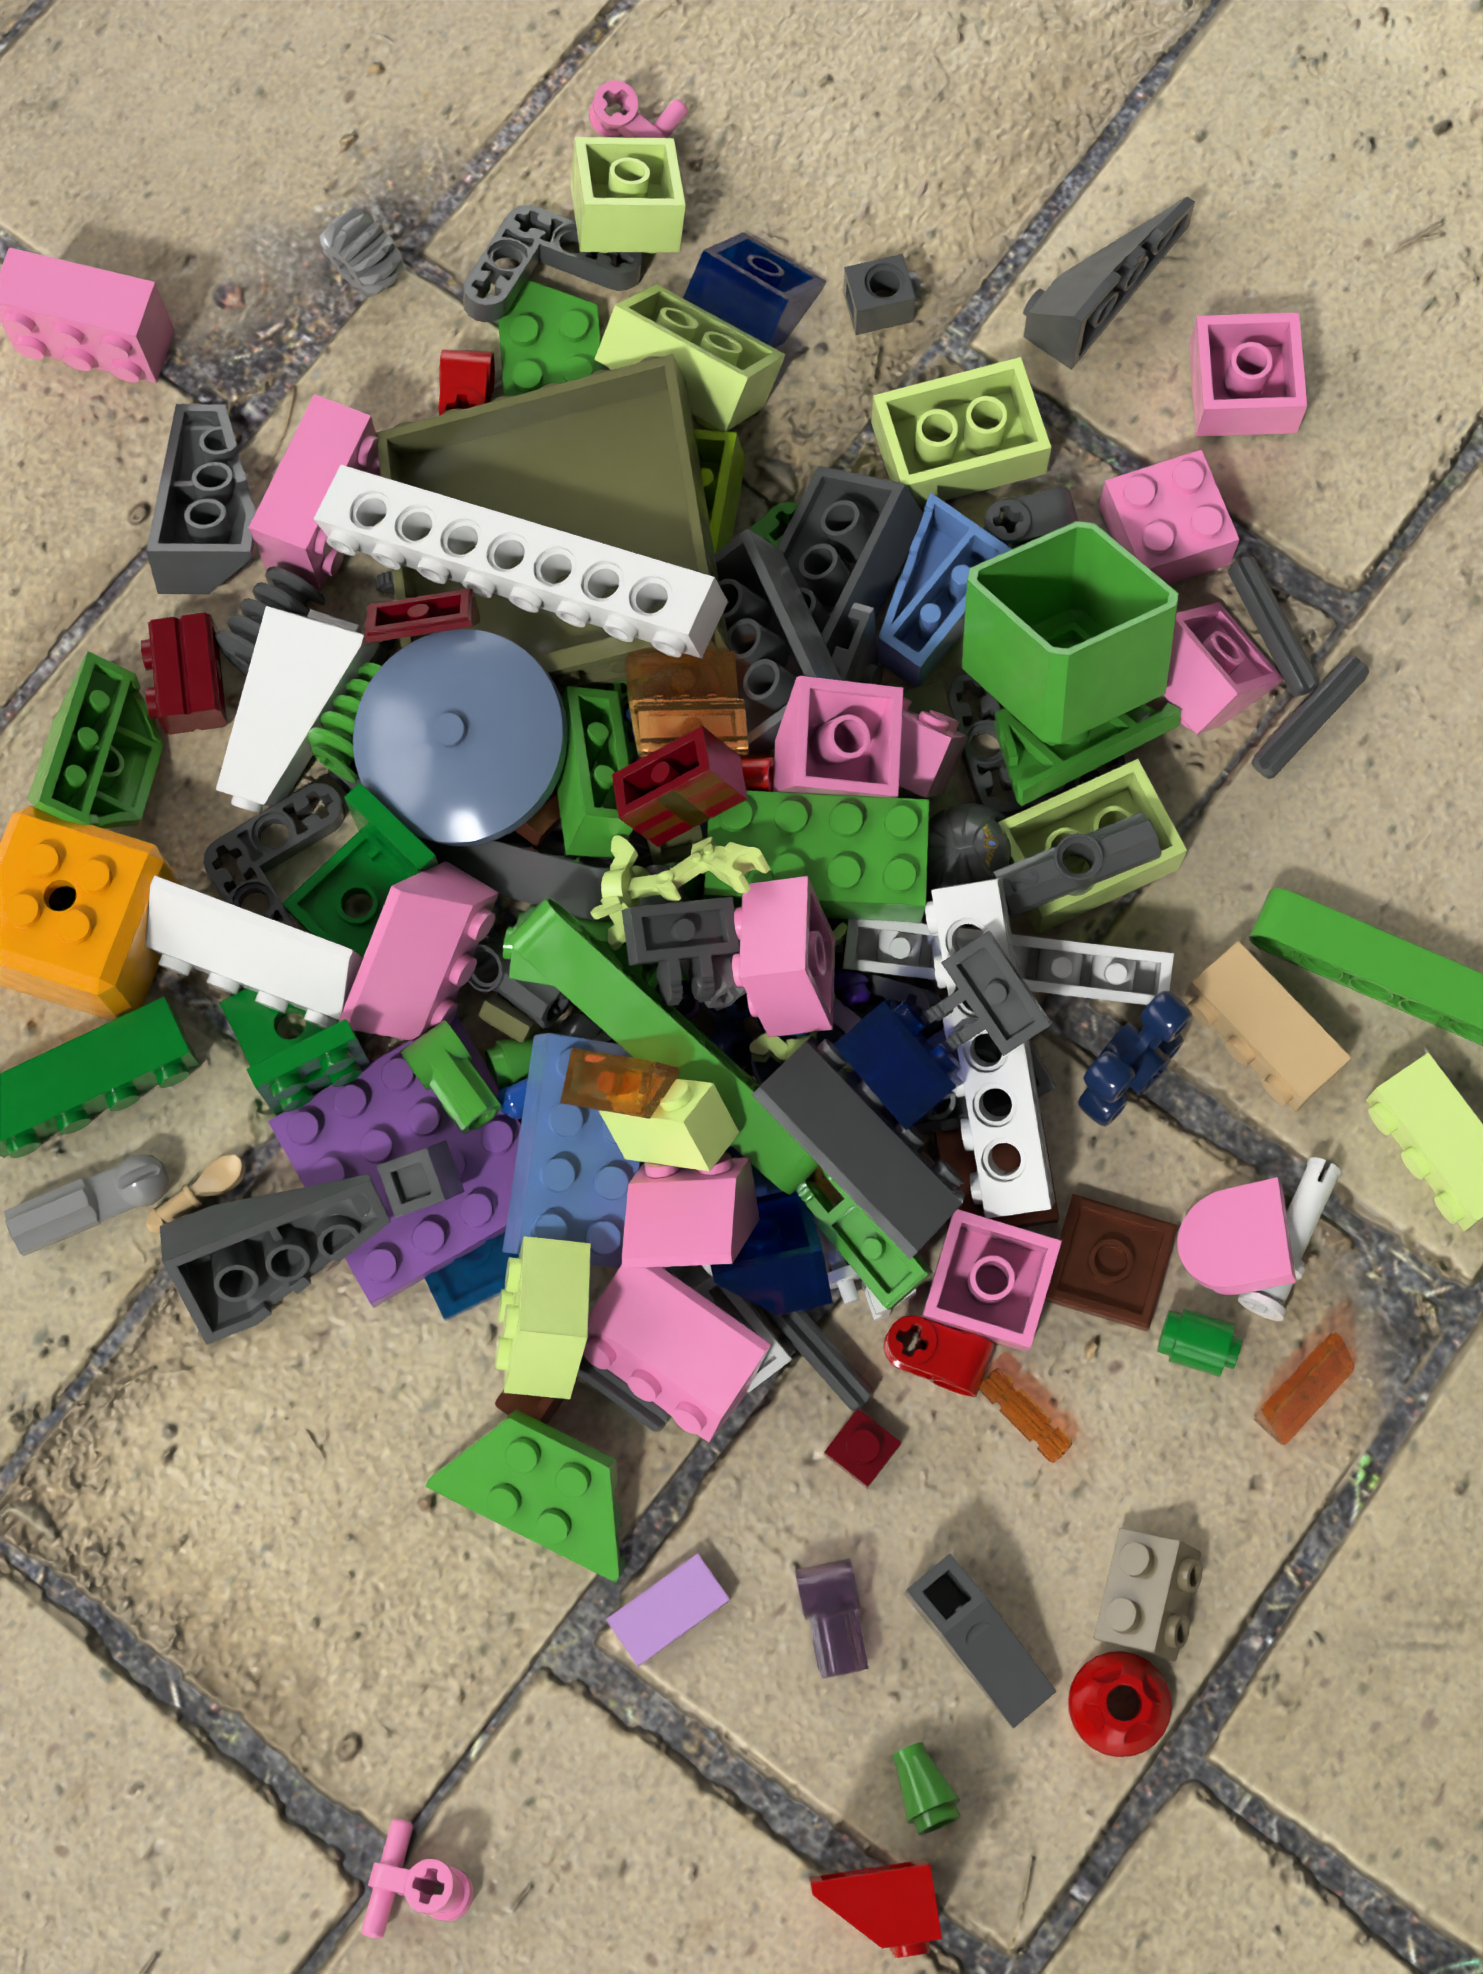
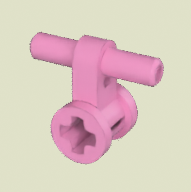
M612 80L598 88L589 109V121L592 128L603 137H620L623 135L625 138H668L688 114V108L682 101L675 99L652 125L637 112L638 97L634 89L623 81ZM614 103L619 104L622 107L620 113L616 112L612 117L606 114V106L611 107Z
M401 1819L391 1821L380 1863L374 1862L368 1883V1886L373 1888L361 1930L364 1936L375 1939L384 1937L395 1894L405 1896L408 1904L414 1910L444 1922H451L461 1918L472 1904L474 1897L473 1884L463 1871L449 1867L447 1864L436 1859L422 1860L410 1870L402 1868L414 1827L411 1822ZM436 1886H444L442 1895H434Z

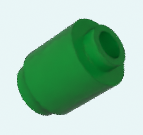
M1183 1309L1182 1313L1169 1310L1163 1325L1157 1352L1168 1355L1169 1362L1220 1377L1224 1367L1234 1370L1243 1338L1233 1335L1234 1323Z

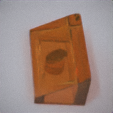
M571 1048L560 1103L650 1119L676 1080L680 1068L655 1061Z
M1336 1332L1326 1336L1254 1414L1255 1418L1253 1420L1279 1444H1287L1353 1372L1355 1368L1354 1362L1342 1337Z

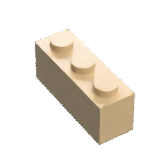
M1239 941L1195 978L1184 995L1190 1001L1187 1006L1190 1008L1192 1015L1205 1027L1209 1028L1213 1025L1227 1040L1225 1047L1230 1055L1245 1067L1250 1064L1264 1079L1262 1085L1269 1096L1282 1106L1288 1104L1295 1112L1338 1075L1351 1060L1349 1054Z

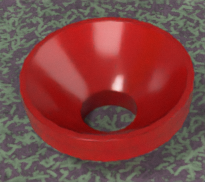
M1116 1651L1098 1655L1081 1667L1070 1685L1068 1712L1072 1725L1079 1737L1089 1747L1104 1755L1131 1757L1143 1753L1158 1742L1164 1735L1170 1722L1172 1704L1167 1682L1151 1662L1137 1654ZM1119 1685L1131 1687L1136 1691L1140 1699L1138 1714L1128 1721L1117 1720L1110 1714L1107 1708L1109 1692Z

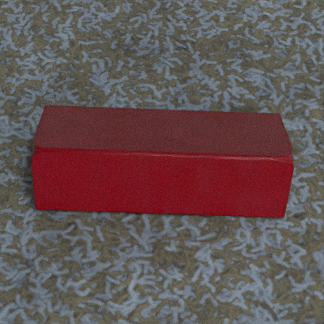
M473 589L369 604L367 607L366 643L473 627L480 623V613Z

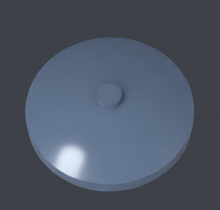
M474 629L436 632L419 638L396 652L377 671L366 688L357 710L353 732L355 764L362 785L417 838L445 846H473L487 843L513 832L537 813L552 794L563 770L568 746V723L565 707L557 686L543 666L514 642L490 632Z

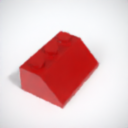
M916 1860L809 1877L810 1890L814 1897L882 1949L890 1948L895 1958L930 1953L929 1941L942 1939L931 1865L928 1862Z

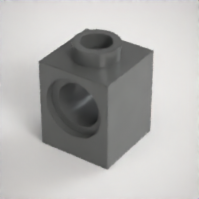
M903 254L844 267L843 293L855 335L914 322L915 302L922 300V292L916 271L908 272ZM888 290L894 293V295L879 297L874 292Z
M446 1140L377 1165L395 1218L446 1201L465 1192Z

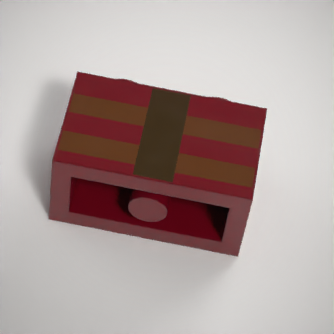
M703 725L612 774L618 818L657 847L748 799L740 755Z

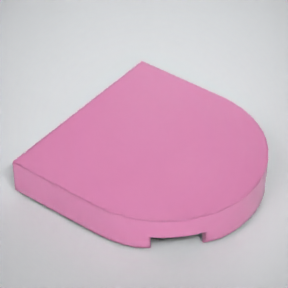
M1278 1177L1214 1192L1195 1204L1185 1216L1178 1233V1253L1189 1275L1201 1285L1213 1289L1216 1293L1222 1295H1238L1297 1282L1283 1187Z

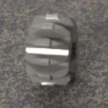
M351 208L344 214L341 213L327 225V229L319 236L323 253L330 259L331 266L341 274L342 279H346L354 290L360 291L363 295L372 297L380 291L387 289L404 270L401 252L393 244V239L384 232L382 226L374 222L370 215L363 213L359 209Z

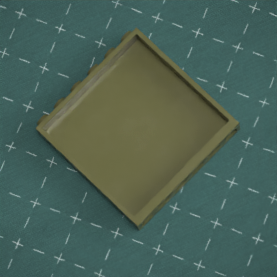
M673 354L663 357H648L637 364L614 370H599L588 377L565 383H550L539 390L516 396H501L490 403L467 409H452L437 417L418 422H403L394 428L376 432V437L379 438L377 447L381 477L715 577L719 584L687 383ZM429 533L424 534L420 539H423ZM475 546L469 548L464 554H467L470 551H472L475 548ZM519 560L512 564L509 569L519 565L522 560ZM403 565L398 570L392 569L395 600L466 589L461 583L448 579L444 584L433 582L423 577L416 569ZM570 574L560 577L555 584L564 581ZM618 588L609 590L602 598L613 595ZM474 594L480 613V623L473 627L461 628L490 632L502 636L523 648L547 671L561 696L566 686L594 688L651 674L657 670L663 671L731 654L724 611L702 659L682 653L681 657H672L657 650L651 642L635 637L632 642L621 641L609 635L602 627L586 623L585 627L573 626L560 619L554 612L541 608L536 613L529 612L514 605L509 598L493 594L491 598H484ZM666 603L654 606L649 613L661 610ZM433 633L400 638L401 649L409 643Z

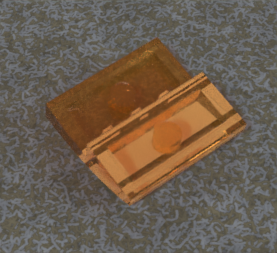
M705 652L702 659L682 653L681 657H672L664 653H629L624 660L629 707L639 758L649 755L702 725L737 754L747 755L749 753L745 700L738 697L735 652Z

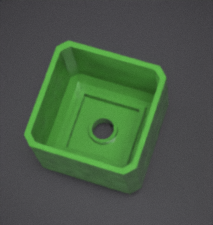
M1075 521L970 568L966 590L962 669L1042 742L1050 746L1061 744L1166 694L1179 593L1095 523Z

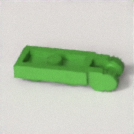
M824 1170L823 1173L844 1198L835 1208H833L831 1201L820 1187L813 1183V1181L806 1179L797 1188L798 1195L819 1220L817 1223L818 1227L887 1310L894 1308L933 1273L918 1253L909 1259Z

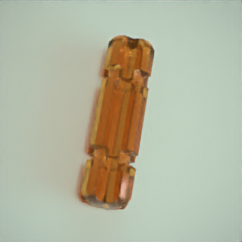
M997 1368L993 1370L982 1381L979 1388L980 1392L992 1404L997 1402L1001 1406L999 1411L1029 1442L1035 1440L1039 1444L1036 1449L1049 1462L1054 1463L1058 1461L1071 1448L1073 1444L1072 1439L1059 1426L1055 1429L1050 1424L1052 1419L1021 1388L1017 1391L1013 1387L1015 1382L1003 1369Z

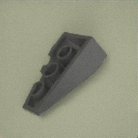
M176 404L146 553L158 594H210L252 559L254 540L248 527L256 510L251 498L226 405Z
M370 1174L213 1205L161 1225L162 1262L203 1340L208 1345L258 1325L272 1314V1306L292 1291L296 1294L301 1292L311 1284V1276L331 1261H341L391 1223Z

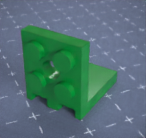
M359 783L344 797L358 832L291 894L282 905L310 934L352 949L364 958L391 886L439 863L436 855ZM366 894L373 899V905L368 914L360 918H352L344 913V905L351 896Z
M247 988L219 1002L251 1066L246 1070L256 1090L276 1116L283 1112H290L303 1107L313 1099V1095L330 1085L340 1087L352 1082L362 1074L361 1068L370 1064L362 1045L347 1019L326 1029L306 1021L305 1029L300 1036L294 1039H284L277 1033L280 1020L288 1014H299L305 1017L307 1011L289 1004L285 1013L276 1011L255 1002L258 993Z

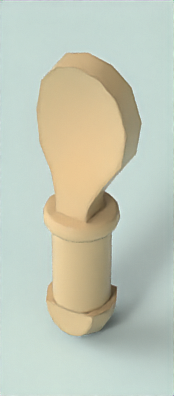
M234 1154L224 1155L214 1160L203 1170L193 1185H183L180 1192L157 1209L153 1208L146 1218V1228L152 1233H160L161 1225L181 1218L194 1207L199 1208L202 1205L200 1200L204 1196L225 1195L234 1190L244 1178L246 1170L244 1160Z

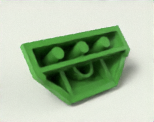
M89 651L86 653L52 722L27 797L35 808L64 821L93 825L100 828L137 826L140 823L164 744L154 719H151L149 716L147 704L139 693L141 686L135 673Z

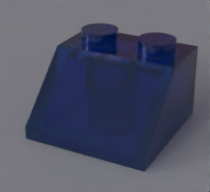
M743 232L703 250L683 299L776 348L785 343L823 290L826 280Z
M893 999L881 1002L833 1045L902 1127L908 1130L926 1120L964 1084L957 1076L962 1067L942 1044L934 1048L920 1031L925 1027V1024L909 1004L903 1001L897 1005Z
M796 1190L791 1195L783 1191L756 1197L760 1220L733 1264L710 1265L714 1284L777 1315L795 1311L804 1312L814 1307L833 1303L822 1245L813 1214L806 1206V1203Z

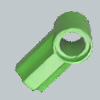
M445 1020L400 1050L403 1058L427 1091L432 1089L442 1103L441 1105L464 1135L473 1130H478L487 1124L502 1109L499 1101L470 1063L472 1058Z

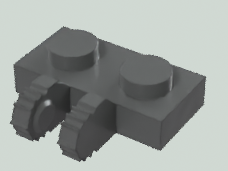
M724 897L629 907L622 910L629 966L659 962L656 976L662 1003L667 1004V1006L679 1005V1002L683 999L679 960L691 959L688 974L694 999L699 1000V1002L711 1001V998L715 995L711 957L740 952L734 923L733 898Z
M990 930L941 962L959 990L924 1012L930 1023L935 1020L940 1021L952 1013L956 1006L966 1000L978 1017L977 1020L968 1026H961L948 1035V1039L943 1043L949 1052L986 1029L1002 1055L1005 1056L1052 1024Z

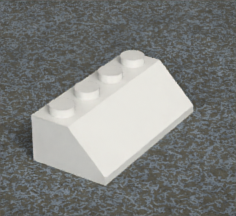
M155 875L150 885L145 946L161 956L158 965L185 976H189L191 968L209 974L206 983L235 995L240 986L258 993L255 1002L282 1013L286 1012L288 1004L305 1010L307 1012L303 1020L324 1029L339 1022L363 957L354 950Z

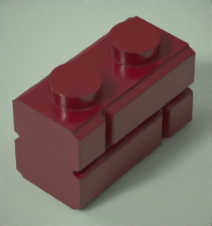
M203 612L182 615L181 618L167 617L150 620L148 622L149 639L141 640V654L145 670H153L154 687L146 688L145 690L150 718H157L165 733L170 735L194 732L195 729L222 728L228 725L220 649L215 641V635L218 633V630L211 615Z

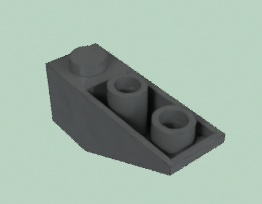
M948 1554L903 1594L1013 1729L1057 1692L987 1597L951 1554Z

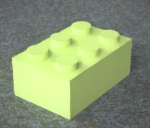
M655 284L614 306L594 360L609 367V370H614L640 363L648 357H663L673 354L686 380L691 413L696 416L697 422L708 429L727 432L764 408L786 354L662 286Z
M1021 357L873 395L871 424L889 480L906 484L919 507L926 505L930 492L945 501L1046 474L1051 445Z
M1139 759L998 822L1010 840L1011 857L1009 865L1058 846L1060 841L1068 835L1077 833L1086 835L1141 812L1144 813L1147 819H1150L1158 836L1162 852L1160 858L1096 883L1090 891L1083 895H1067L1027 911L1026 914L1037 935L1179 870L1187 849ZM1070 856L1063 860L1066 869L1072 873L1082 874L1090 870L1087 861L1081 857Z

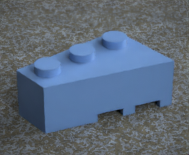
M931 492L926 502L919 528L912 541L901 578L898 580L879 633L877 644L878 662L913 687L923 684L964 632L967 578L970 568L1012 550L1009 546Z

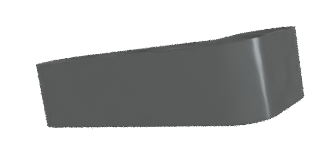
M516 831L483 844L473 846L440 845L439 864L445 861L449 862L499 892L498 895L537 906L546 897H549L559 903L573 916L596 921L611 920L609 915L600 919H594L590 912L594 907L602 905L600 901L603 898L601 893L602 877L605 872L610 871V865L614 859L566 855L563 842L545 838L536 847ZM630 843L638 854L633 866L643 868L651 866L652 857L649 848Z

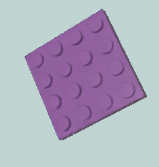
M456 1015L450 1026L472 1058L470 1063L497 1099L500 1092L497 1088V1083ZM412 1040L361 1068L362 1074L352 1082L340 1087L330 1085L313 1095V1099L303 1107L294 1111L283 1112L268 1121L304 1187L370 1174L390 1216L391 1223L346 1256L345 1260L373 1308L505 1232L521 1124L518 1119H513L501 1111L497 1112L491 1121L478 1130H473L464 1135L441 1105L442 1103L432 1089L428 1091L425 1089L400 1053V1050L413 1042ZM446 1140L465 1192L446 1201L395 1218L377 1165Z

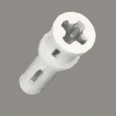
M1317 1157L1309 1158L1306 1170L1286 1212L1296 1280L1303 1278L1305 1263L1302 1261V1256L1336 1181L1342 1174L1340 1168L1331 1163L1328 1170L1324 1171L1319 1182L1318 1177L1326 1160ZM1293 1283L1240 1294L1238 1302L1259 1316L1274 1321H1282L1287 1313L1283 1306Z

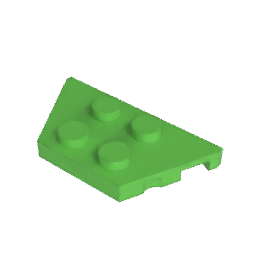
M527 280L508 312L498 320L504 396L524 394L539 390L550 383H565L588 377L596 371L603 370V364L594 360L601 343L597 304Z
M1169 703L1165 705L1162 711L1141 705L1054 746L1042 742L1006 708L995 712L994 730L1016 801L1023 806L1178 727L1181 709Z
M517 1409L500 1421L486 1435H482L466 1447L451 1462L436 1470L427 1481L425 1487L615 1583L623 1574L625 1557H620L618 1530L622 1526L621 1509L615 1496V1489L618 1485L616 1459Z

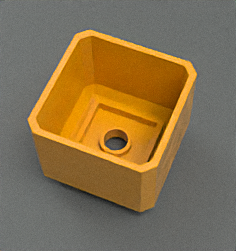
M32 806L13 813L0 843V986L111 1021L144 1006L161 958L160 955L145 946L150 885L154 875L181 885L155 844L97 826L64 821ZM69 886L76 890V900L70 908L64 911H54L49 908V898L57 888Z

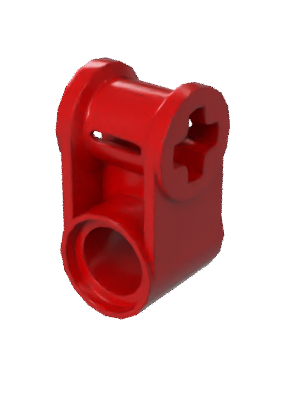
M442 349L439 365V416L452 409H467L491 402L495 384V358L493 351Z
M914 1315L901 1317L894 1322L886 1334L883 1344L885 1357L897 1369L930 1380V1382L939 1387L968 1397H977L994 1348V1343L981 1336L961 1329L949 1328ZM908 1331L917 1333L916 1343L924 1347L923 1350L916 1349L912 1356L903 1354V1343L896 1340V1337L904 1338Z

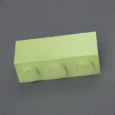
M1428 1052L1378 1086L1366 1099L1370 1105L1368 1112L1376 1127L1385 1135L1391 1134L1403 1149L1401 1157L1408 1170L1417 1179L1421 1180L1424 1178L1437 1196L1434 1198V1201L1441 1214L1450 1223H1458L1463 1231H1466L1483 1219V1124Z

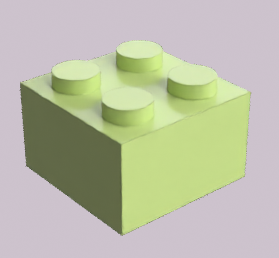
M575 137L570 186L580 252L680 253L686 204L674 138Z
M524 1236L519 1257H509L505 1289H501L498 1305V1323H503L502 1336L498 1337L495 1356V1369L505 1370L503 1393L571 1399L588 1338L591 1243Z

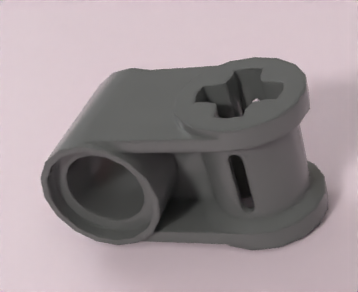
M1055 487L1035 494L1001 499L994 502L986 512L984 519L985 527L983 529L1007 546L1011 544L1010 548L1014 549L1079 520L1070 490L1063 487ZM1001 512H1004L1003 518H1000Z

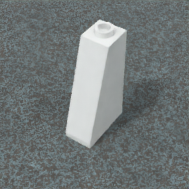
M266 606L216 790L233 795L232 805L260 813L262 812L263 805H275L287 798L313 755L310 750L311 745L307 739L308 732L312 728H322L320 718L324 712H335L332 704L336 696H348L345 690L346 683L350 679H359L358 669L360 665L370 662L378 648L379 641L366 643L365 634Z

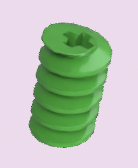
M370 662L360 665L358 669L360 679H350L346 683L345 690L348 696L339 695L333 700L332 705L335 712L327 711L322 714L320 718L322 728H312L307 735L311 745L310 750L316 759L333 773L352 783H356L358 780V776L350 767L351 763L355 762L353 732L357 710L370 681L382 667Z

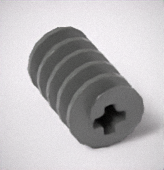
M269 567L265 573L268 584L260 582L256 583L253 587L252 592L256 600L247 598L241 602L240 609L244 616L238 614L231 615L227 622L231 632L222 630L218 631L215 635L217 646L227 660L246 676L266 606L308 617L310 609L306 604L309 600L323 606L326 603L324 596L313 585L297 574L283 568Z

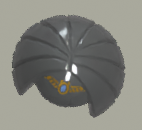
M964 803L950 806L948 810L943 809L929 820L926 902L933 901L931 892L933 889L991 880L994 871L1009 865L1011 857L1010 840L1003 827L998 823L1007 818L1005 815L985 805ZM964 924V926L972 927L973 924Z

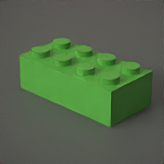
M746 791L748 798L746 801L708 820L707 838L713 837L717 846L725 847L729 842L760 849L770 870L767 873H762L759 870L747 872L744 876L748 884L808 876L826 918L921 923L926 907L928 799ZM711 871L705 872L704 900L732 897L734 912L736 908L742 907L743 893L736 892L731 886L718 879Z

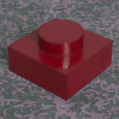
M857 1409L824 1451L823 1455L868 1489L902 1443L861 1410Z

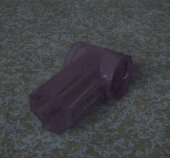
M850 1558L795 1569L805 1620L809 1619L813 1648L821 1679L869 1669L857 1609H860V1602Z

